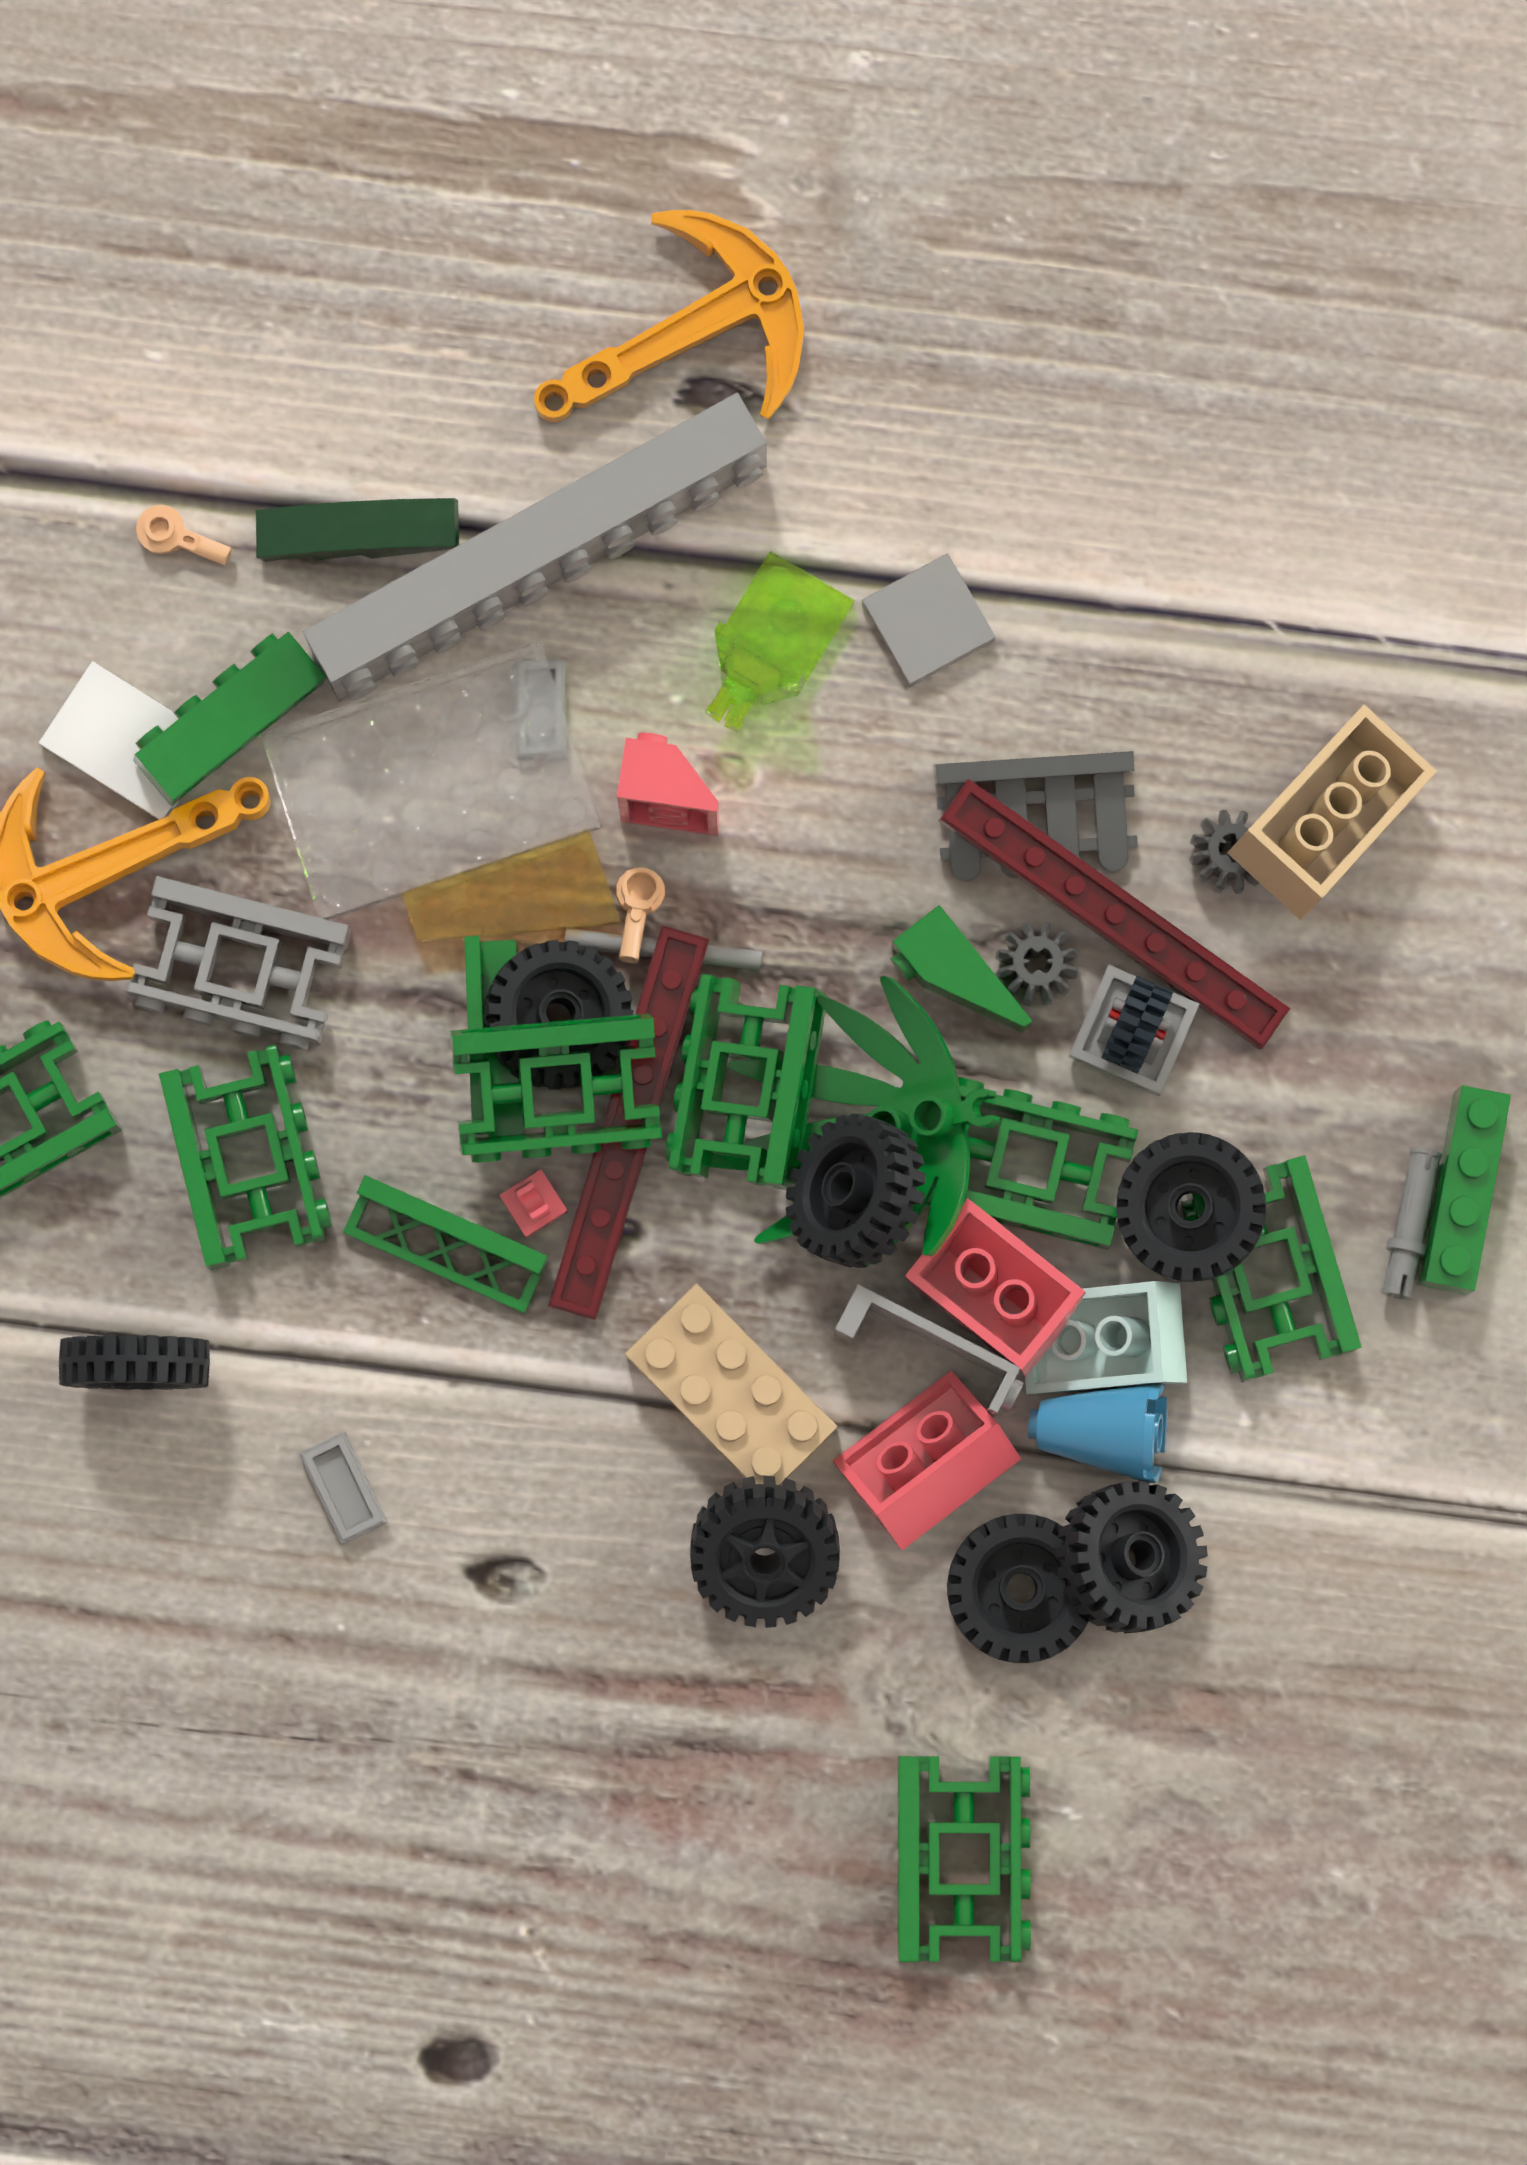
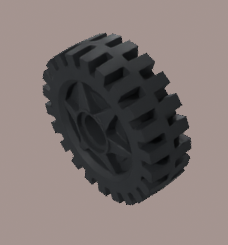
M548 940L545 943L529 946L517 953L499 970L485 999L484 1028L549 1022L546 1016V1008L551 1003L564 1005L569 1010L570 1020L633 1015L634 1010H631L632 997L630 990L626 989L624 984L626 980L622 973L614 969V963L607 956L603 958L597 953L598 950L589 945L586 947L581 946L576 941L567 940L566 942H559V940ZM628 1040L570 1045L569 1051L588 1050L590 1052L591 1075H602L618 1059L617 1047H624ZM537 1048L495 1052L497 1060L501 1065L509 1068L512 1071L511 1074L518 1079L517 1056L538 1054ZM578 1064L530 1068L532 1086L538 1088L541 1086L547 1087L550 1090L570 1089L580 1086Z
M851 1114L850 1117L841 1115L836 1117V1124L828 1121L821 1126L823 1136L813 1133L807 1140L812 1148L810 1151L801 1149L796 1159L803 1164L800 1169L792 1168L789 1178L796 1181V1185L788 1187L786 1190V1199L794 1202L786 1207L787 1218L793 1220L789 1227L792 1234L798 1237L796 1241L801 1247L807 1249L808 1252L846 1267L866 1268L868 1263L875 1265L883 1261L882 1254L892 1255L897 1250L894 1239L904 1242L910 1234L904 1227L907 1222L916 1223L919 1214L912 1211L914 1204H923L925 1195L918 1191L917 1187L926 1184V1174L917 1169L924 1165L922 1155L916 1153L918 1149L917 1144L914 1140L908 1138L909 1135L904 1131L869 1116L861 1114Z
M1199 1132L1168 1135L1154 1141L1144 1150L1140 1151L1133 1158L1128 1168H1126L1116 1197L1119 1229L1125 1243L1134 1256L1155 1273L1169 1279L1184 1282L1214 1279L1240 1265L1255 1248L1261 1236L1266 1218V1197L1263 1184L1250 1160L1229 1142ZM1189 1193L1198 1194L1205 1201V1211L1195 1221L1183 1220L1177 1211L1179 1200Z
M93 1335L60 1339L59 1385L65 1387L173 1390L196 1389L209 1386V1340L177 1336L160 1337L155 1335Z
M765 1475L763 1484H756L755 1478L752 1476L743 1478L741 1488H737L734 1482L724 1486L723 1496L715 1492L708 1499L707 1508L702 1506L697 1514V1520L693 1525L691 1534V1572L694 1582H697L698 1592L703 1599L709 1598V1606L717 1613L724 1608L725 1618L736 1622L739 1615L744 1616L745 1626L756 1627L757 1619H765V1628L777 1627V1618L783 1617L786 1625L797 1622V1612L799 1611L805 1617L813 1613L815 1602L822 1605L828 1598L829 1588H834L837 1572H839V1536L835 1519L832 1513L828 1514L825 1502L821 1498L815 1501L813 1491L806 1486H803L800 1491L796 1490V1483L793 1480L785 1478L782 1485H776L775 1476ZM762 1548H769L775 1551L770 1555L755 1553V1551Z
M1128 1481L1109 1485L1083 1497L1076 1503L1078 1507L1070 1510L1065 1517V1520L1070 1524L1061 1527L1058 1538L1064 1540L1065 1544L1056 1547V1558L1065 1559V1566L1057 1568L1059 1579H1069L1070 1585L1063 1588L1068 1599L1078 1598L1079 1601L1074 1608L1081 1615L1091 1614L1089 1622L1092 1624L1106 1626L1107 1631L1115 1633L1124 1632V1634L1154 1630L1180 1619V1614L1188 1612L1194 1605L1191 1599L1200 1596L1203 1586L1197 1583V1580L1206 1577L1208 1566L1199 1564V1559L1208 1557L1207 1545L1197 1546L1196 1539L1204 1536L1201 1525L1191 1527L1189 1522L1196 1517L1190 1507L1180 1509L1179 1506L1183 1500L1175 1493L1165 1495L1166 1487L1159 1484L1149 1485L1148 1481ZM1129 1548H1131L1135 1555V1567L1129 1559Z
M1025 1513L1000 1516L976 1528L956 1551L950 1565L947 1580L949 1608L961 1633L972 1645L988 1656L1011 1663H1033L1046 1660L1067 1649L1077 1640L1087 1626L1091 1614L1081 1615L1074 1608L1079 1601L1078 1598L1068 1599L1063 1588L1070 1585L1069 1579H1059L1057 1568L1065 1566V1559L1056 1558V1547L1065 1544L1064 1540L1058 1538L1060 1528L1063 1527L1059 1523L1046 1517ZM1016 1574H1026L1035 1583V1594L1027 1603H1018L1009 1596L1008 1583Z

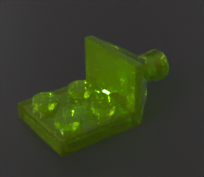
M770 551L727 623L723 624L719 621L714 629L715 649L720 678L723 682L712 703L707 706L705 713L720 723L729 706L733 704L724 718V721H726L724 726L738 732L743 725V720L756 702L765 705L800 695L852 609L855 600Z

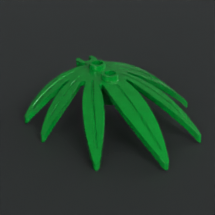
M881 976L880 982L893 1015L920 1063L899 1040L882 1026L855 1009L820 995L817 997V1002L835 1023L871 1058L903 1081V1086L899 1088L859 1073L817 1065L811 1098L848 1105L877 1107L870 1113L861 1115L884 1121L909 1135L908 1138L915 1141L918 1146L916 1153L922 1155L924 1165L917 1170L926 1174V1184L917 1187V1190L925 1195L923 1204H914L912 1211L920 1215L934 1190L926 1223L922 1252L925 1256H933L952 1231L967 1193L970 1175V1151L965 1125L972 1124L983 1128H993L1001 1123L1000 1117L994 1115L983 1117L980 1113L981 1104L985 1100L993 1099L997 1096L996 1091L979 1088L971 1091L965 1100L961 1101L956 1068L939 1030L919 1003L900 984L890 977ZM731 1060L728 1062V1067L735 1072L763 1082L766 1061ZM836 1118L807 1123L803 1150L810 1151L812 1148L807 1140L813 1133L823 1136L821 1126L828 1121L836 1124ZM771 1133L745 1141L743 1145L762 1147L768 1151ZM712 1154L710 1167L748 1171L750 1159ZM786 1215L754 1238V1242L768 1244L795 1237L789 1227L793 1220L787 1218ZM907 1222L904 1227L909 1230L913 1224Z

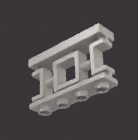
M156 876L151 893L153 901L152 905L149 906L147 916L150 920L168 924L170 927L158 969L135 963L133 965L135 969L134 979L130 982L128 981L125 991L130 997L137 998L135 1006L161 1014L164 1013L166 1006L183 1010V1019L207 1026H212L213 1018L232 1023L231 1031L253 1038H260L261 1031L280 1035L278 1043L295 1049L308 1050L309 1043L321 1046L324 1037L323 1030L327 1024L328 1015L326 1012L307 1008L306 1003L317 963L342 968L343 956L345 951L348 950L352 936L349 925ZM173 906L231 921L233 924L230 927L212 922L206 945L202 947L181 941L186 918L183 914L168 911V908ZM264 930L329 946L328 951L308 947L302 970L299 972L276 966L282 943L279 939L263 934ZM222 938L266 949L254 994L210 983ZM175 960L200 966L194 990L197 993L212 996V1001L208 1002L147 986L148 981L169 985ZM270 985L296 991L290 1014L294 1018L309 1022L307 1027L243 1011V1007L247 1005L264 1010Z

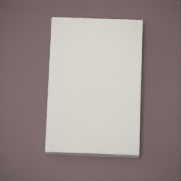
M92 661L39 741L40 746L157 820L169 816L179 802L177 801L174 805L170 806L133 761L134 754L140 750L135 743L143 735L157 725L164 731L177 721L178 718L173 711Z

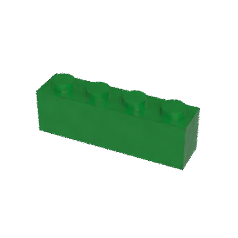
M289 631L279 639L273 633L267 636L250 651L255 657L241 670L236 664L231 665L212 681L217 689L203 700L197 694L194 695L174 712L178 718L177 721L164 731L159 725L155 726L135 743L140 750L134 754V763L170 806L174 805L324 684L326 676Z
M1461 1085L1454 1091L1426 1239L1427 1251L1426 1256L1423 1257L1418 1286L1468 1295L1476 1289L1510 1105V1094Z

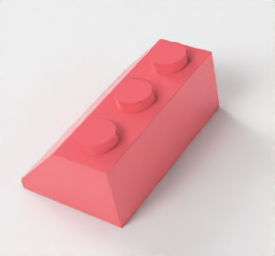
M641 732L638 733L637 739L626 738L617 792L621 822L718 836L720 827L718 800L679 748L674 744H667L668 738L666 736L655 733Z
M968 1198L962 1206L952 1231L937 1253L933 1256L922 1254L905 1275L906 1280L914 1289L999 1357L1020 1367L1019 1373L1024 1377L1030 1373L1056 1341L1086 1293Z
M950 1371L834 1459L833 1463L899 1548L903 1550L1020 1461L1021 1457L995 1419L959 1378Z

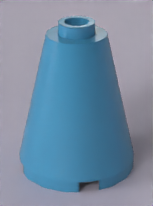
M1165 1384L1133 1385L1042 1399L1039 1409H1031L1028 1436L1030 1439H1036L1039 1450L1138 1481L1158 1483L1162 1466H1153L1155 1453H1165L1167 1397H1160L1165 1390Z

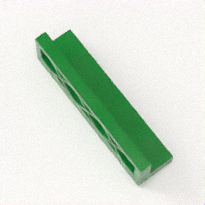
M464 936L468 1029L484 1028V1005L489 988L499 970L517 954L516 940L481 941L479 936ZM495 1052L469 1054V1060L488 1058L491 1085L520 1082L518 1078L511 1074L512 1071L509 1068L501 1065L497 1060ZM470 1073L471 1119H482L479 1073ZM521 1102L493 1105L495 1131L475 1133V1138L525 1134Z
M364 1175L357 1190L359 1198L343 1231L345 1235L521 1313H526L549 1262L547 1255ZM369 1202L388 1210L395 1229L376 1236L358 1229ZM396 1214L413 1222L400 1226ZM423 1225L434 1231L440 1249L419 1256L410 1252L403 1232ZM441 1234L458 1242L445 1246ZM398 1235L402 1248L385 1241V1239ZM468 1245L479 1250L486 1269L464 1276L455 1272L448 1253ZM486 1254L504 1262L490 1266ZM443 1255L447 1268L430 1260ZM514 1265L531 1273L519 1300L500 1292L494 1272ZM488 1275L493 1288L476 1281V1279Z

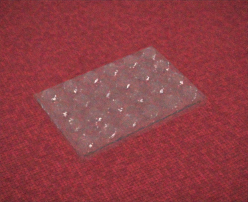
M541 640L260 734L318 917L330 920L603 828Z

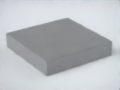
M948 553L862 599L863 607L909 688L991 644L996 638Z

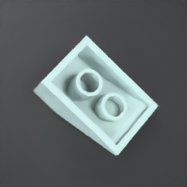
M1151 1281L1083 1288L1086 1293L1062 1332L1025 1377L1026 1395L1107 1390L1142 1384L1171 1385L1188 1383L1180 1283Z

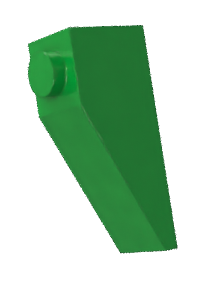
M940 905L892 941L891 949L895 952V955L890 960L908 982L915 977L922 987L1018 1032L1023 1033L1030 1027L1032 1023L1031 1018Z

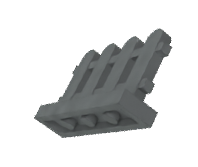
M1133 751L933 764L934 783H945L946 797L936 798L937 810H944L948 807L967 779L975 784L976 781L994 780L995 794L990 795L1025 820H1027L1026 804L1045 803L1047 835L1077 857H1079V851L1097 850L1098 861L1104 869L1119 871L1128 862V848H1138L1137 835L1127 836L1125 798L1135 797L1134 785H1124L1123 774L1126 771H1135ZM1093 774V787L1075 788L1074 775ZM1044 777V791L1026 792L1025 778ZM1094 800L1097 838L1078 839L1076 801ZM948 828L949 847L940 848V860H950L951 871L957 879L962 881L973 880L978 876L981 869L980 858L988 856ZM1000 865V868L1005 875L1012 878H1017L1015 875H1013Z

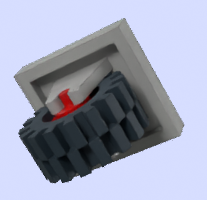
M1108 964L1068 1057L1160 1096L1200 1004L1173 993L1174 991Z

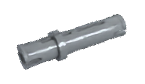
M1420 1147L1410 1148V1159L1394 1237L1388 1239L1386 1249L1391 1252L1384 1286L1381 1290V1293L1386 1296L1395 1294L1394 1298L1405 1300L1413 1299L1420 1257L1426 1256L1427 1246L1423 1244L1439 1162L1442 1158L1440 1152L1433 1150L1430 1154L1428 1153L1429 1149Z

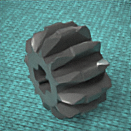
M1221 810L1218 814L1219 827L1212 820L1205 818L1200 826L1207 836L1193 834L1190 840V844L1203 851L1192 854L1189 862L1191 865L1206 864V867L1197 877L1200 882L1207 881L1212 875L1218 877L1214 885L1215 892L1221 893L1226 886L1227 880H1231L1232 889L1235 894H1241L1244 891L1243 877L1254 886L1259 884L1239 863L1231 862L1229 855H1220L1226 842H1231L1233 847L1248 830L1244 826L1248 819V813L1245 811L1239 813L1236 823H1231L1228 811Z
M1044 922L1042 924L1039 936H1034L1030 923H1024L1021 927L1024 941L1009 932L1004 940L1013 951L1001 949L996 952V960L1010 965L997 970L996 976L999 980L1014 978V981L1007 988L1012 996L1020 988L1027 990L1023 998V1004L1026 1006H1031L1035 992H1040L1041 1001L1045 1006L1051 1005L1053 997L1050 987L1058 994L1066 996L1070 988L1062 978L1076 979L1079 970L1074 966L1063 964L1078 957L1077 949L1069 948L1061 951L1060 947L1067 941L1068 934L1062 931L1052 941L1048 938L1051 930L1050 923ZM1042 954L1047 958L1044 968L1050 970L1045 974L1038 969L1031 974L1027 971L1029 960L1024 958L1030 955L1036 959Z

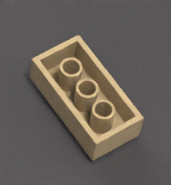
M1363 705L1227 853L1301 920L1338 882L1434 776L1437 770L1366 705Z
M697 1283L625 1353L626 1358L744 1478L754 1476L756 1484H763L765 1475L775 1476L776 1485H781L784 1479L797 1470L838 1428Z

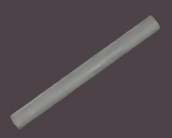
M566 928L564 942L567 940L576 941L581 946H591L598 950L597 952L620 954L623 935ZM643 937L639 957L652 958L657 939ZM708 945L703 964L760 971L763 951Z

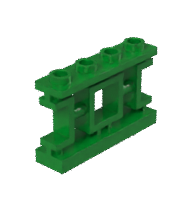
M702 974L700 985L695 987L691 995L690 1010L691 1014L694 1015L691 1035L688 1034L685 1037L682 1047V1061L686 1064L683 1083L677 1085L674 1094L673 1105L677 1113L675 1131L670 1132L665 1146V1157L669 1161V1169L684 1176L695 1175L708 1178L712 1154L750 1159L746 1181L754 1185H767L776 1189L787 1190L788 1187L796 1185V1181L789 1178L792 1168L799 1169L800 1161L796 1158L801 1149H803L826 1013L817 1002V997L820 995L828 996L814 987L796 985V988H792L787 985H780L776 1009L738 1004L741 987L739 982L732 978L723 977L721 979L713 975ZM720 1013L726 1017L744 1019L740 1044L715 1041ZM764 1022L789 1025L785 1053L779 1049L760 1047ZM728 1057L766 1061L759 1107L721 1102ZM703 1111L709 1114L728 1116L723 1142L699 1139ZM747 1119L773 1122L768 1151L762 1147L743 1145Z
M649 1013L449 1031L454 1074L479 1073L482 1119L457 1121L459 1150L462 1155H471L472 1162L499 1161L502 1159L501 1152L520 1150L522 1158L547 1157L551 1155V1148L571 1146V1153L574 1154L594 1153L601 1151V1143L621 1142L622 1149H640L650 1147L651 1139L662 1138V1128L659 1120L660 1108L657 1103L634 1105L631 1059L655 1057L653 1038H655L654 1020ZM637 1040V1045L617 1047L619 1074L592 1076L590 1052L588 1050L569 1051L570 1045ZM537 1048L538 1053L517 1056L520 1082L491 1085L488 1058L469 1060L468 1054ZM578 1064L582 1110L534 1114L530 1068ZM621 1094L623 1118L625 1120L643 1118V1123L575 1129V1124L595 1123L593 1096ZM521 1102L524 1128L544 1127V1132L475 1138V1133L495 1131L493 1105Z
M49 1020L34 1025L23 1033L25 1040L10 1049H7L6 1045H0V1075L56 1044L57 1046L39 1056L52 1081L27 1093L18 1075L13 1071L0 1078V1095L12 1089L32 1126L30 1130L0 1146V1162L6 1161V1164L0 1166V1198L122 1131L116 1117L110 1111L107 1102L99 1091L80 1102L76 1100L57 1064L76 1054L78 1050L69 1037L67 1029L60 1022L51 1025ZM62 1098L72 1117L76 1120L93 1111L94 1115L34 1148L33 1144L50 1135L38 1113L42 1108Z
M276 1045L267 1046L265 1050L247 1052L253 1077L206 1088L202 1068L199 1065L182 1071L174 1069L159 1073L205 1265L210 1270L230 1266V1263L249 1260L243 1238L244 1235L289 1224L294 1245L301 1247L312 1242L327 1241L324 1229L332 1227L326 1199H316L312 1183L313 1180L320 1179L315 1153L313 1150L305 1152L300 1134L301 1132L309 1131L302 1102L293 1104L288 1086L297 1083L290 1054L281 1056L280 1050ZM270 1066L286 1130L278 1131L276 1118L273 1113L252 1118L248 1117L243 1093L268 1087L263 1067ZM192 1085L196 1099L200 1104L224 1099L229 1120L228 1124L204 1130L209 1148L205 1151H202L187 1087ZM266 1128L276 1173L230 1184L219 1140ZM293 1161L310 1225L302 1228L297 1209L272 1215L266 1190L291 1183L287 1163ZM217 1181L220 1197L223 1200L247 1194L253 1220L228 1226L233 1246L226 1247L210 1182Z
M958 1077L961 1101H964L971 1091L984 1088L985 1084L976 1080ZM1004 1089L1002 1096L996 1094V1098L985 1100L980 1107L1020 1116L1022 1121L1018 1122L1002 1118L996 1143L967 1136L970 1157L991 1162L985 1188L1003 1192L1004 1195L1003 1198L967 1190L964 1202L968 1198L998 1223L1108 1250L1111 1246L1115 1230L1116 1207L1097 1203L1095 1200L1106 1157L1128 1163L1131 1161L1138 1130L1128 1127L1130 1120L1108 1113H1101L1099 1120L1081 1116V1107L1060 1101H1052L1051 1108L1033 1104L1032 1095L1012 1089ZM969 1124V1125H965L966 1133H967V1134H968V1130H969L970 1124ZM1056 1125L1116 1140L1119 1143L1118 1146L1099 1142L1093 1165L1090 1167L1064 1160L1070 1134L1051 1130V1127ZM1009 1133L1056 1145L1046 1190L998 1178ZM1059 1179L1087 1186L1081 1212L1099 1216L1100 1221L1095 1222L1032 1206L1033 1200L1052 1205ZM934 1190L926 1204L928 1206L931 1205Z
M1306 1155L1286 1160L1280 1164L1266 1166L1263 1169L1269 1192L1265 1193L1266 1205L1285 1198L1280 1180H1286L1304 1244L1299 1246L1294 1226L1268 1233L1264 1223L1261 1236L1254 1248L1257 1249L1284 1241L1298 1288L1253 1300L1242 1263L1228 1273L1211 1279L1216 1296L1209 1297L1211 1312L1217 1326L1225 1324L1230 1344L1223 1345L1225 1360L1230 1374L1239 1373L1241 1382L1274 1373L1268 1349L1312 1337L1319 1361L1362 1348ZM1189 1193L1187 1194L1188 1200L1182 1201L1181 1207L1184 1219L1186 1221H1195L1203 1215L1205 1201L1202 1196ZM1311 1274L1314 1276L1332 1337V1341L1329 1342L1327 1341L1322 1323L1296 1330L1288 1303L1314 1294L1308 1276ZM1238 1295L1243 1314L1268 1307L1270 1309L1277 1335L1252 1343L1257 1362H1251L1233 1296Z
M898 1756L899 1962H939V1936H989L990 1962H1021V1951H1030V1920H1021V1899L1030 1900L1031 1896L1030 1869H1021V1848H1030L1031 1840L1030 1818H1021V1797H1030V1767H1021L1020 1756H988L989 1781H939V1756ZM919 1772H928V1792H954V1822H928V1842H919ZM1000 1772H1008V1843H1000L999 1822H974V1792H1000ZM939 1833H989V1883H939ZM919 1874H928L929 1895H954V1924H928V1945H919ZM1000 1874H1008L1009 1945H1000L999 1924H974V1895H1000Z

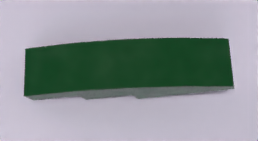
M455 498L348 501L256 510V558L265 562L301 557L325 560L358 555L374 559L449 550L459 545L458 500Z

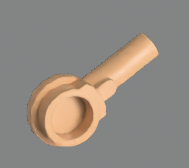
M151 506L143 511L137 520V538L142 546L152 553H176L182 548L224 566L227 565L231 557V547L186 530L184 520L178 511L170 506Z
M639 867L626 871L619 878L616 885L618 903L627 911L619 960L626 963H637L639 961L646 915L655 912L662 905L665 897V885L661 877L648 868Z

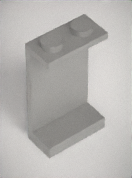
M859 1284L857 1285L835 1328V1337L852 1344L868 1311L871 1310L1001 1377L1002 1379L986 1410L994 1417L999 1409L1006 1412L1011 1409L1024 1384L1015 1379L1020 1367Z

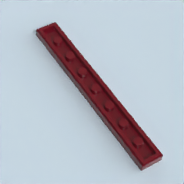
M967 779L938 821L1184 997L1199 1003L1201 1009L1259 1050L1264 1048L1291 1009L971 780Z
M664 925L661 926L635 1013H649L653 1017L655 1057L631 1059L634 1105L657 1103L660 1108L690 1008L691 995L696 987L710 941L708 938ZM628 1040L626 1046L637 1045V1040ZM611 1094L601 1127L643 1123V1118L625 1120L622 1116L621 1094ZM621 1142L601 1143V1151L593 1153L548 1303L549 1307L592 1320L597 1319L648 1147L622 1149Z

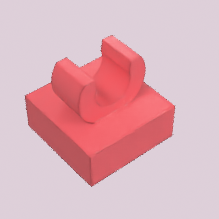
M542 1169L499 1195L526 1239L568 1213V1210Z

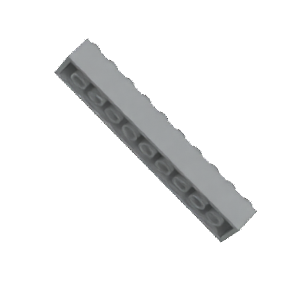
M737 392L302 632L339 702L347 697L351 701L361 699L376 689L377 686L374 682L391 673L394 677H400L412 671L420 664L418 658L434 649L437 654L454 648L462 642L463 638L461 635L476 626L480 630L494 626L506 617L505 610L520 602L524 607L534 604L549 593L547 587L563 578L566 583H570L583 577L592 569L590 564L605 555L609 559L623 555L634 547L635 544L632 540L650 531L651 535L655 536L665 532L677 523L676 516L691 508L695 512H699L712 506L720 499L718 493L735 484L740 489L752 484L763 475L761 470L767 467V442Z

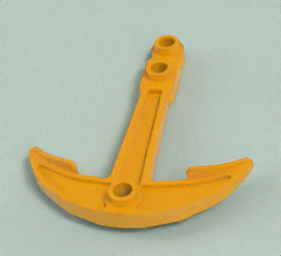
M669 210L652 213V225L682 237L709 258L715 253L734 278L619 347H607L565 370L561 380L551 379L541 383L534 394L537 413L541 418L549 422L563 421L571 414L574 407L587 408L628 386L633 377L750 319H757L768 346L764 347L767 381L760 417L769 420L782 405L799 372L804 338V324L798 291L789 271L778 255L748 228L712 213L694 210ZM765 281H771L777 286V290L772 295H764L758 289L760 284ZM595 373L603 374L607 379L606 383L600 388L592 387L588 383L591 375ZM552 396H558L564 401L562 408L557 411L547 409L545 403Z
M36 767L10 795L0 813V909L13 932L40 959L78 977L103 981L132 980L135 974L133 967L118 962L104 954L79 932L75 931L71 935L57 914L58 910L182 848L193 849L237 829L242 819L249 821L260 819L268 812L271 805L268 789L261 780L255 777L241 778L233 784L230 791L214 790L174 808L167 817L44 867H36L30 842L37 841V807L46 776L45 771ZM248 796L260 798L258 806L253 809L245 808L243 801ZM204 816L215 818L213 826L208 829L199 828L198 821ZM23 897L34 899L33 905L28 910L17 909V903Z

